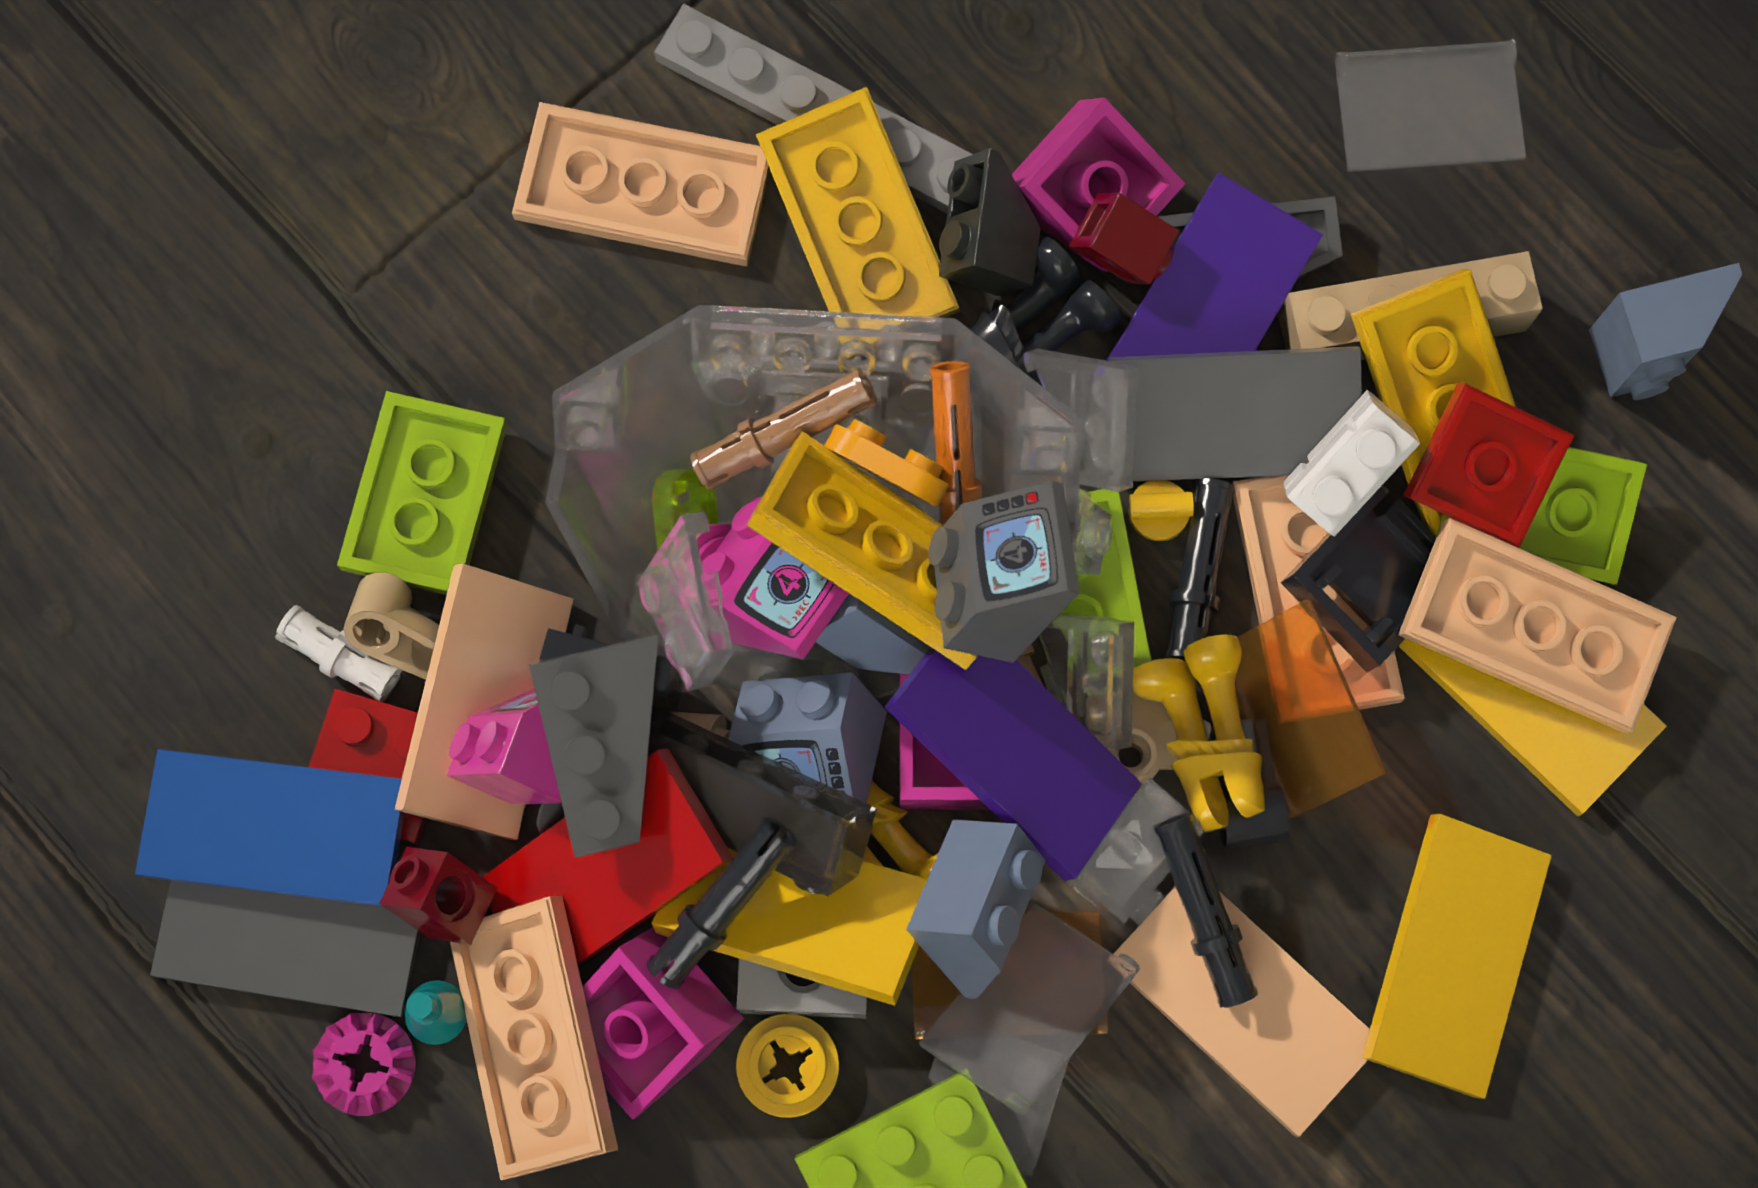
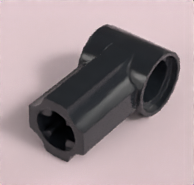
M1241 720L1245 738L1253 740L1255 752L1262 756L1261 778L1265 810L1252 817L1245 818L1237 810L1230 797L1224 775L1219 776L1218 779L1229 813L1228 825L1219 829L1225 849L1288 841L1290 837L1287 802L1282 786L1276 785L1266 720ZM1212 726L1211 740L1215 741L1216 737L1214 727Z

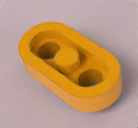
M854 418L848 429L835 424L824 444L826 448L936 508L938 507L949 484L939 479L944 469L943 466L911 449L905 459L882 448L887 436Z

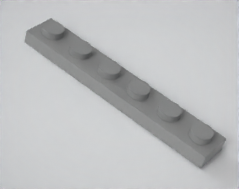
M685 4L680 8L654 51L656 62L776 125L853 93V91ZM874 103L912 196L947 214L950 197L947 191V184L954 168V161L973 154Z

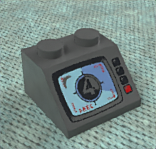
M1048 481L963 503L942 527L936 529L929 545V560L935 569L937 586L935 613L936 617L941 620L943 646L945 649L1013 663L1079 594L1063 483Z

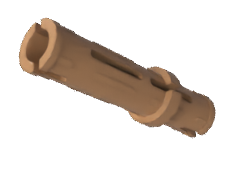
M856 368L833 383L807 394L767 417L765 416L757 421L749 418L739 423L738 431L712 445L710 444L699 451L691 453L692 466L701 483L706 485L708 490H712L745 470L747 471L755 466L763 469L773 464L774 456L790 448L802 431L810 437H814L835 426V424H839L855 414L878 405L877 396L866 374L862 372L861 368Z

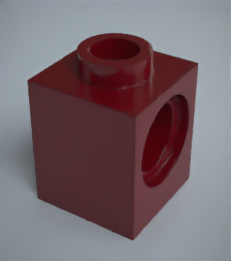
M1098 193L1069 247L1127 283L1151 284L1153 279L1160 277L1168 268L1174 255V248L1171 245L1180 230L1121 193Z
M406 847L400 861L391 872L390 882L379 904L430 939L471 945L497 891V887L448 852Z

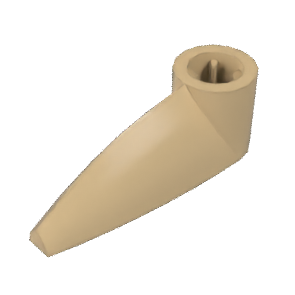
M373 573L365 576L359 583L343 629L346 639L359 651L398 669L426 679L439 624L410 607L413 599L411 590L406 582L399 577L389 573Z

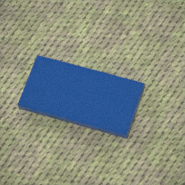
M157 749L135 875L146 878L383 907L379 903L390 882L391 872L397 864L405 812L394 810L402 779Z

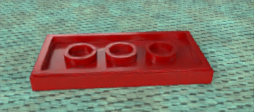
M665 748L657 750L647 757L640 842L575 858L564 817L484 875L483 878L497 887V891L489 906L493 914L549 896H563L579 967L733 860V857L670 750Z

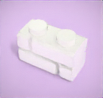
M1366 390L1307 455L1309 462L1307 464L1300 463L1283 482L1286 495L1297 507L1335 537L1418 447L1420 441L1409 424L1375 395Z

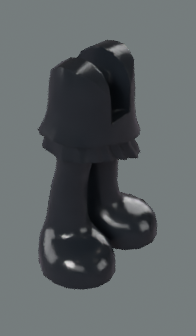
M1045 236L1039 242L1033 286L1026 287L1008 306L1001 300L995 299L990 314L988 315L983 311L976 324L952 348L943 361L966 362L970 364L971 370H973L982 360L990 355L999 364L971 392V405L980 413L1001 403L1010 395L1027 388V381L1038 376L1035 368L1071 338L1084 331L1105 332L1113 329L1122 321L1119 309L1108 294L1096 283L1086 280L1072 294L1063 308L1026 340H1019L1018 334L1051 304L1071 292L1081 281V274L1073 259L1064 248L1050 237Z

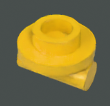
M1167 480L1145 482L1133 494L1129 495L1128 515L1130 522L1141 536L1149 540L1166 541L1176 537L1187 525L1189 517L1193 516L1192 492H1184L1178 485Z

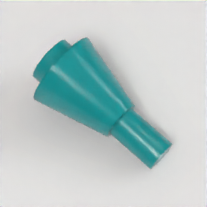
M429 981L418 986L410 994L405 1004L404 1018L408 1030L416 1039L426 1044L438 1045L451 1041L462 1031L467 1021L461 991L445 981Z

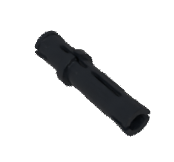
M1210 478L1195 481L1194 512L1189 523L1181 578L1178 589L1173 590L1171 594L1170 606L1175 608L1165 658L1180 659L1186 662L1183 651L1188 645L1208 637L1212 615L1219 613L1220 598L1216 596L1217 581L1224 550L1229 510L1235 487L1226 481Z
M1183 813L1155 824L1153 831L1157 835L1176 890L1195 937L1191 940L1194 954L1203 958L1218 998L1219 1007L1229 1008L1255 998L1258 995V990L1253 983L1239 942L1243 939L1239 925L1231 924L1214 874L1200 842L1192 813Z
M764 817L758 829L704 893L697 904L688 905L678 915L679 926L646 963L648 970L655 977L662 968H668L672 961L675 960L672 967L659 981L660 983L672 989H679L684 983V979L709 949L716 950L727 938L725 929L736 918L742 908L787 854L797 846V838L788 830L783 837H777L769 847V843L783 828L784 824L774 818Z

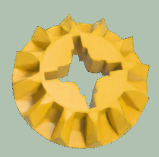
M780 1014L759 1022L748 1032L738 1051L736 1070L741 1089L754 1106L776 1117L793 1118L816 1110L829 1097L837 1081L839 1060L834 1042L818 1023L801 1015ZM776 1041L780 1049L784 1048L789 1055H794L799 1051L804 1053L810 1048L813 1051L799 1067L802 1076L800 1080L805 1086L803 1090L800 1091L796 1084H791L786 1077L778 1080L772 1079L768 1083H764L763 1079L771 1074L770 1071L777 1065L774 1057L775 1051L770 1045L772 1042Z

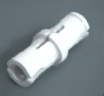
M298 605L293 606L285 614L277 628L275 638L320 665L319 670L330 678L339 676L349 681L379 702H383L388 698L401 677V669L359 651L348 642L344 630L340 632L326 625Z

